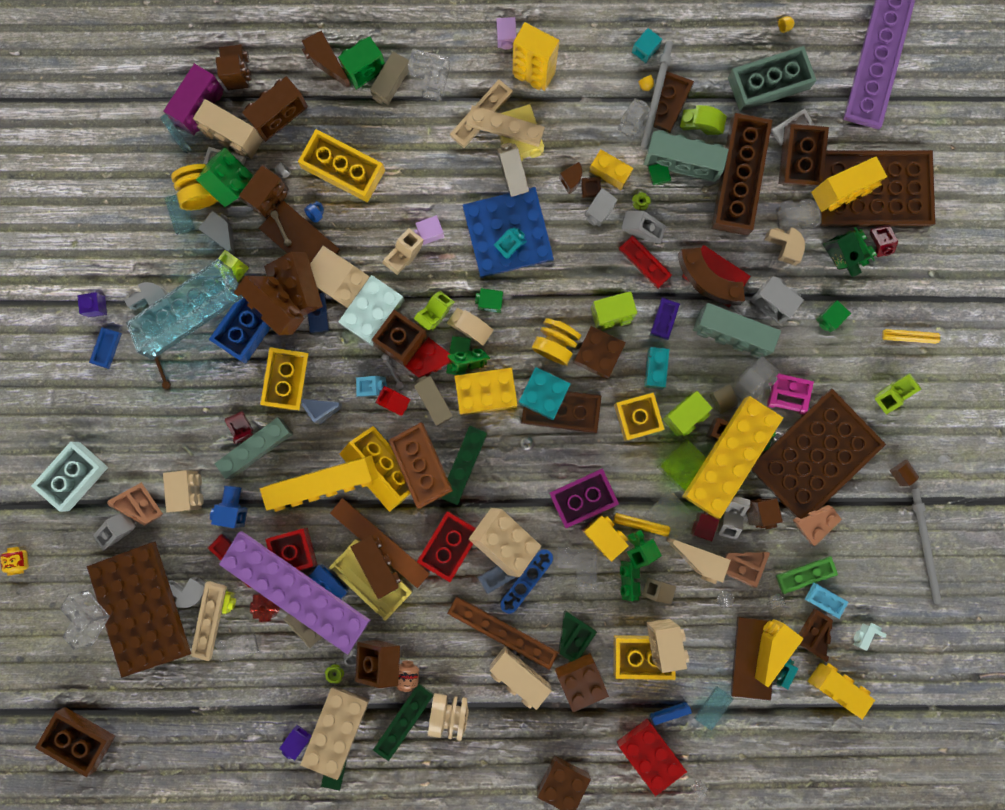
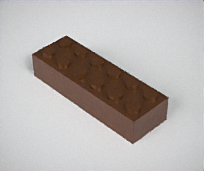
M735 113L730 120L725 147L729 151L724 171L720 176L711 229L747 236L754 230L773 120Z

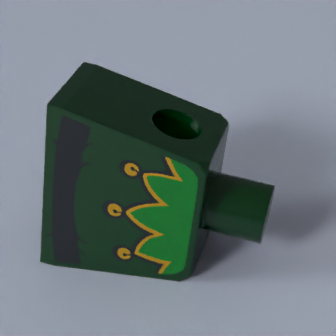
M854 231L837 235L823 243L825 250L838 270L847 269L851 277L862 273L858 263L863 261L865 256Z

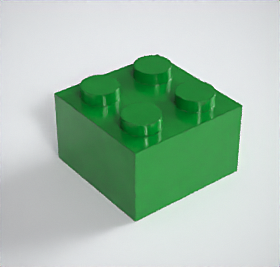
M370 36L366 39H360L355 46L345 49L338 56L344 73L356 90L377 77L385 65L383 54Z
M223 148L211 157L196 180L226 207L240 197V193L249 183L253 174L226 148Z

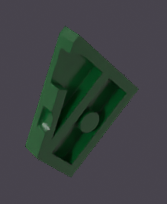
M566 610L563 614L558 652L572 662L582 656L597 631Z

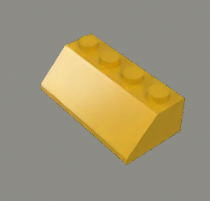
M374 426L350 441L339 453L345 462L372 455L379 478L373 480V484L367 487L389 512L411 495L391 445Z

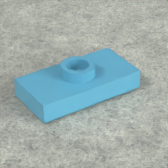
M813 583L805 597L806 601L840 619L849 603L816 583Z

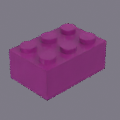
M194 63L163 112L175 125L194 136L200 129L197 127L198 124L193 117L205 99L215 104L216 101L221 99L224 89L213 74Z
M603 468L549 492L565 529L619 505Z

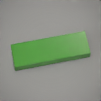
M828 556L775 576L782 594H786L837 576L838 573L832 557Z

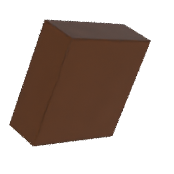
M601 177L581 179L582 198H595L601 190Z

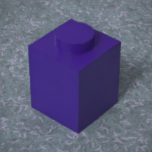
M97 292L77 295L79 314L88 318L107 315L105 296Z
M296 725L279 749L286 758L296 760L312 735Z

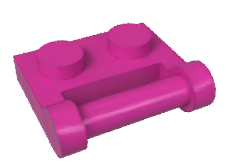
M775 373L767 407H779L799 412L801 415L806 414L809 408L814 381ZM780 394L802 399V403L800 405L778 400L777 396Z

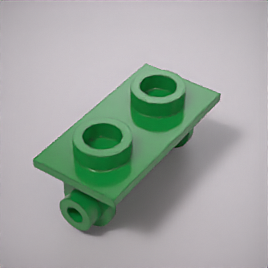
M855 227V236L865 256V259L859 262V265L861 264L864 267L870 263L869 259L872 258L875 261L874 256L877 254L871 245L867 247L864 242L867 237L863 230H857Z
M473 349L472 351L456 352L455 354L447 355L452 361V364L449 365L450 371H454V373L467 371L468 364L470 370L483 368L484 365H487V360L490 359L482 349Z
M621 561L620 575L622 586L620 593L622 600H639V596H641L640 582H634V579L640 578V568L635 569L631 561Z

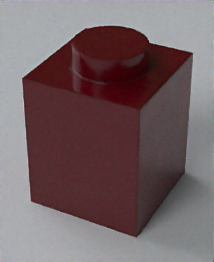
M705 511L704 513L698 512L690 534L712 542L720 519L713 517Z

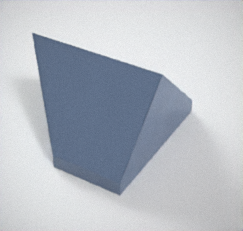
M301 399V405L311 420L319 425L342 408V404L337 402Z

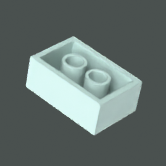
M371 275L338 322L373 347L374 344L371 339L392 311L399 310L405 299L402 295Z
M70 442L31 487L59 512L70 511L108 467L80 442Z

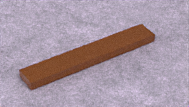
M344 498L330 512L332 516L360 540L371 535L374 538L378 537L383 545L380 549L383 555L387 554L390 558L391 566L417 589L429 576L430 572L417 563L414 558Z
M456 596L447 613L548 670L551 669L559 654L553 648Z

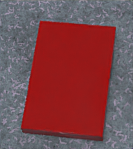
M705 245L701 247L705 263L716 275L728 281L743 282V286H745L751 277L749 274ZM683 274L682 277H683L684 279H686L687 281H689V280L687 279V277H685L684 274Z

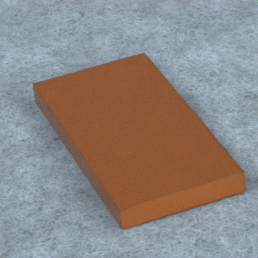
M422 422L388 440L417 508L420 509L453 491Z

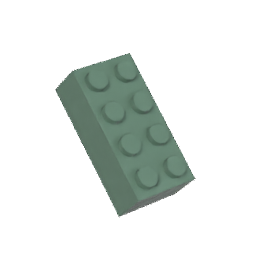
M804 46L733 68L728 76L740 112L810 90L817 81Z
M658 130L653 131L643 165L652 166L660 164L668 166L671 172L716 182L724 171L729 149L724 148L720 144L710 145L706 144L703 140H690L683 135L674 136L669 135L666 131Z
M707 303L700 310L693 331L697 332V335L700 337L714 338L716 343L722 345L727 343L732 345V348L737 351L743 352L745 350L751 352V356L760 359L774 352L781 330Z

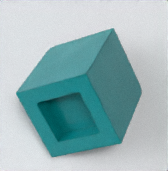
M647 28L635 42L632 53L647 63L659 49L662 38Z

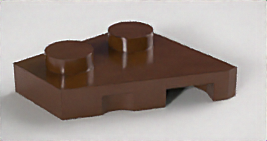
M814 608L799 632V635L804 638L800 646L825 662L829 660L827 648L828 644L831 643L830 631L832 630L833 620Z

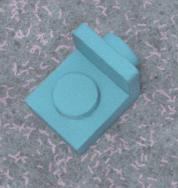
M381 376L356 377V397L379 396L384 386L387 387L386 378Z

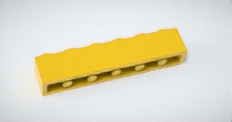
M372 455L269 484L259 489L266 511L274 509L277 512L286 509L285 505L291 504L292 507L303 504V500L308 499L309 502L319 500L320 496L326 494V497H331L338 494L337 491L342 489L344 492H349L360 484L361 487L370 486L373 484L372 481L379 477Z

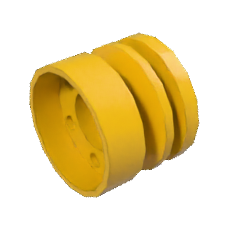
M206 164L187 165L175 170L171 174L174 189L178 191L176 196L181 209L200 210L218 202L196 180Z
M546 318L543 323L546 327H541L540 329L546 338L537 336L531 349L553 362L567 366L573 353L566 347L576 348L577 343L575 341H579L582 335L561 321Z

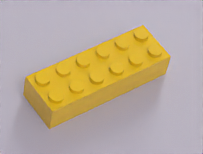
M751 396L744 398L682 497L713 517L721 518L784 417Z

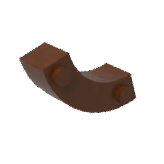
M700 247L680 250L678 260L681 270L697 292L704 297L706 296L717 303L725 305H741L745 302L743 282L728 281L716 275L705 263Z

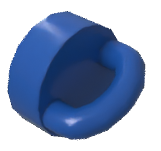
M321 202L310 203L304 208L305 214L311 221L317 223L323 218L324 208Z

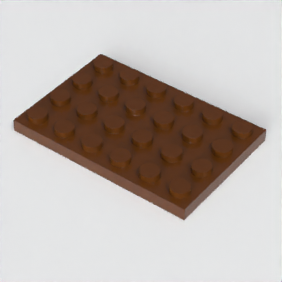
M826 150L823 182L829 177L876 156L887 177L881 181V186L873 189L871 193L863 197L860 195L856 197V200L848 204L843 203L839 208L831 212L829 209L823 212L819 209L820 226H933L936 224L933 150Z
M830 389L806 414L802 415L759 456L751 471L796 518L802 519L807 517L809 512L818 511L886 443L833 389Z
M156 541L86 566L121 678L191 654Z

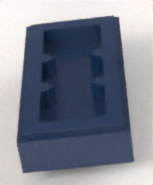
M319 293L323 307L308 314L310 333L330 331L325 293Z

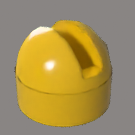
M790 16L782 17L778 21V27L782 33L792 30L795 24L794 19Z
M649 75L639 80L638 84L642 90L650 91L654 86V79L652 75Z

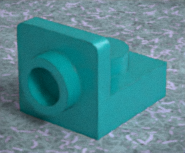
M510 228L494 246L508 259L527 240L524 238L525 234L520 229Z
M791 659L787 661L784 668L777 675L778 680L776 682L787 690L799 669L793 665L794 661Z

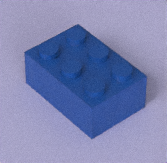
M240 295L209 340L246 364L271 327L261 319L263 315L255 308L250 309L247 306L249 302Z

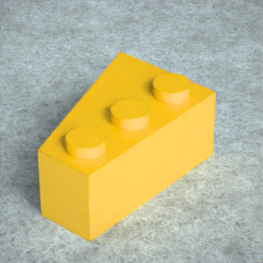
M820 662L807 682L863 720L875 702V699L869 696L871 692L863 686L859 688L855 686L853 679L845 674L842 676L837 673L838 669L830 663L824 665Z

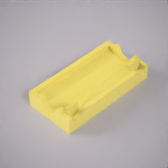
M357 538L329 568L386 621L413 591L401 580L399 583L400 588L378 599L351 549L352 545L360 542Z

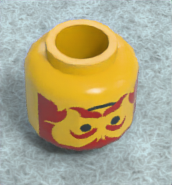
M19 547L7 548V552L0 555L1 571L7 573V576L23 574L24 570L29 567L27 551L20 550Z

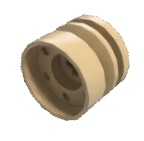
M434 693L428 736L441 738L443 730L448 729V739H452V732L455 730L458 731L456 740L461 741L466 730L469 712L467 698L462 697L461 706H456L458 696H455L452 705H449L447 695Z

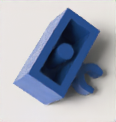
M323 564L318 565L308 576L339 599H342L350 591Z

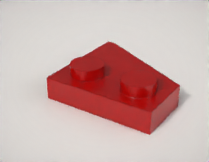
M428 337L405 368L418 378L441 370L443 366L452 363V361L447 357L450 353Z

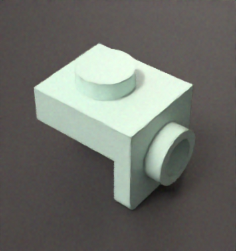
M873 623L870 626L862 624L860 630L854 635L853 645L867 651L874 634L886 638L887 634L881 632L882 628Z

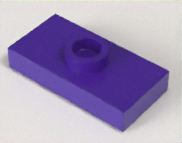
M661 298L650 335L669 340L680 303Z

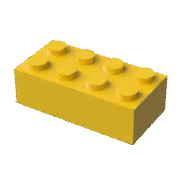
M524 22L513 42L512 74L520 81L525 80L537 90L542 89L545 91L556 72L560 40Z
M315 129L298 160L303 170L367 203L385 172L383 163Z

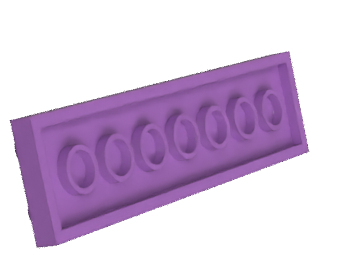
M875 0L843 120L878 130L882 127L915 0Z
M243 531L238 532L219 564L347 655L351 652L370 622V619Z

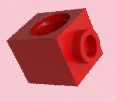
M384 386L375 403L402 416L411 399Z

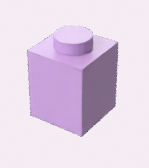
M515 17L497 18L498 48L511 49L516 38Z
M437 215L415 223L417 229L414 232L424 239L423 245L444 238Z

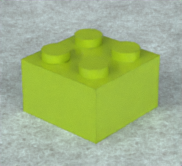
M631 291L593 301L590 308L595 327L602 329V331L612 329L615 324L619 323L620 326L628 325L637 315Z
M695 391L688 395L662 420L676 436H685L686 434L689 435L696 428V423L705 421L711 415L709 411L713 408L698 391Z

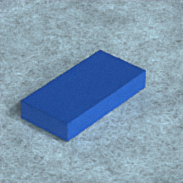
M101 327L89 363L110 369L122 333Z
M684 702L650 713V718L655 726L691 714L692 712L690 706Z

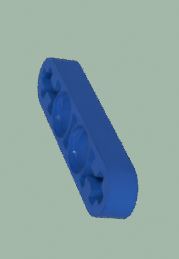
M539 550L520 578H517L504 595L500 604L503 612L507 614L514 613L551 565L553 555L549 550ZM546 553H548L549 561H544L541 564V566L544 567V569L541 571L538 566L533 564V562L536 561L537 563H539L541 560L539 555H545ZM530 568H535L538 571V576L535 579H530L527 576V571ZM524 584L526 592L518 594L515 591L516 585ZM511 592L516 597L521 598L519 601L516 599L513 601V609L510 607L505 609L506 604L504 601L509 602L513 596L509 595Z

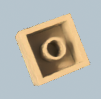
M184 470L163 473L166 513L202 509L201 505L204 502L203 495L200 493L202 478L198 471Z

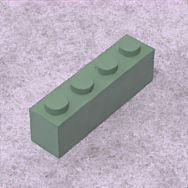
M277 417L214 464L225 479L232 480L292 436L293 432L282 418Z

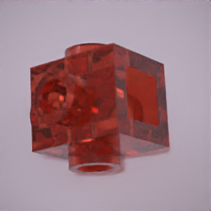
M254 594L253 602L250 603V613L253 614V619H259V622H270L271 618L277 616L280 607L262 594Z

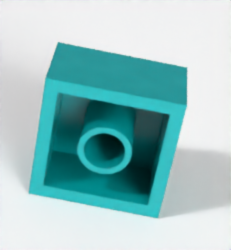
M535 367L518 404L554 420L571 383Z

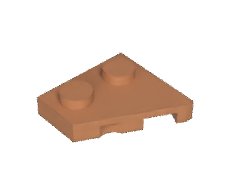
M142 482L107 502L110 507L144 526L163 515Z
M827 505L818 511L809 512L805 518L800 519L797 517L793 519V522L808 542L816 546L842 519L833 507Z
M727 553L725 558L731 561L726 575L756 588L770 553Z

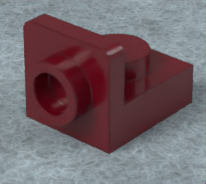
M890 225L870 230V236L877 247V257L889 256L895 253L898 239Z

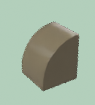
M730 384L710 394L720 415L738 405L737 397Z
M647 578L642 596L671 605L676 586Z

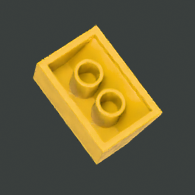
M269 347L260 405L300 411L309 353Z

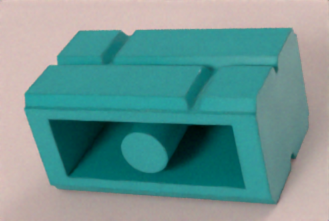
M656 347L648 349L645 371L646 379L644 381L645 388H666L670 349Z

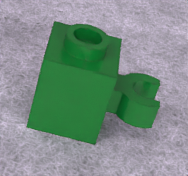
M641 530L627 536L629 542L634 545L632 549L627 551V554L635 569L647 566L662 556L654 539L644 542V534Z

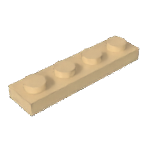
M498 79L475 106L497 112L513 94V90ZM469 113L450 133V137L463 148L480 131V129L467 126L466 122Z
M474 105L471 107L466 122L467 126L537 147L540 145L545 129L544 126Z
M211 581L205 583L190 656L206 661L212 659L227 586Z

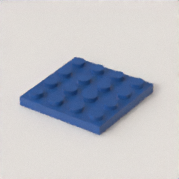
M536 187L529 188V192L513 197L508 193L463 204L480 278L554 260ZM518 228L525 234L524 238L527 242L506 259L494 244L508 229Z

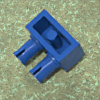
M224 486L222 503L214 505V508L211 509V525L229 528L245 527L248 508L238 505L241 487Z

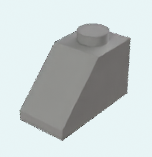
M602 188L587 209L585 214L586 220L593 226L597 225L600 227L614 210L617 199Z
M212 211L198 229L234 255L233 229L228 223L229 219L221 212L217 215Z
M626 211L621 229L635 237L661 244L666 226L645 211Z
M120 513L106 520L93 536L102 550L105 551L128 536L136 526L132 518Z

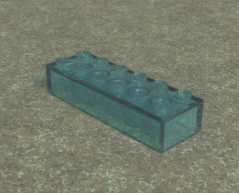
M217 259L126 322L137 353L153 360L244 298L242 295L237 296L233 293L239 284L232 269Z

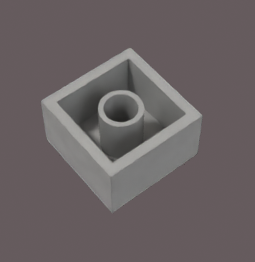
M772 276L760 287L750 302L778 324H781L794 314L804 299L801 298V294L798 291L788 288L781 278Z

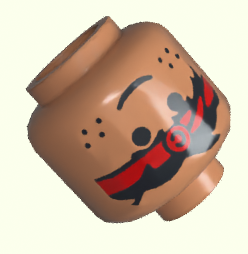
M405 660L402 661V664H399L398 686H396L399 691L410 692L418 686L420 670L414 665V662Z

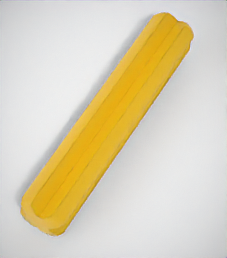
M885 329L882 331V339L937 344L940 342V334Z
M616 513L613 521L616 524L666 537L670 534L669 526Z

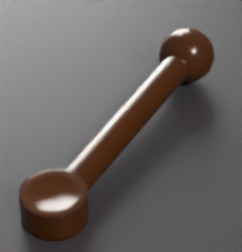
M154 351L151 356L155 359L163 380L162 387L169 389L171 384L166 380L158 358L159 353Z

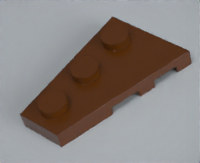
M666 71L654 128L671 134L694 85V81Z

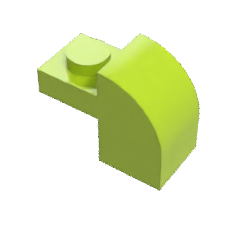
M696 105V109L683 110L680 128L682 130L700 129L706 135L724 134L727 116L717 108Z
M439 291L431 297L426 307L419 311L414 319L421 327L434 330L455 302Z
M908 373L881 390L875 396V401L887 415L903 405L904 400L916 394L922 388L913 376Z

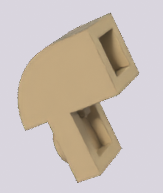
M791 227L784 233L782 229L773 228L766 233L765 241L782 246L778 257L779 261L795 266L801 262L805 250V241L798 230Z
M408 228L398 238L395 248L383 260L382 264L398 275L406 265L409 266L415 259L424 239Z
M456 308L447 322L449 326L464 333L468 338L484 346L493 332V329L481 319L459 308Z

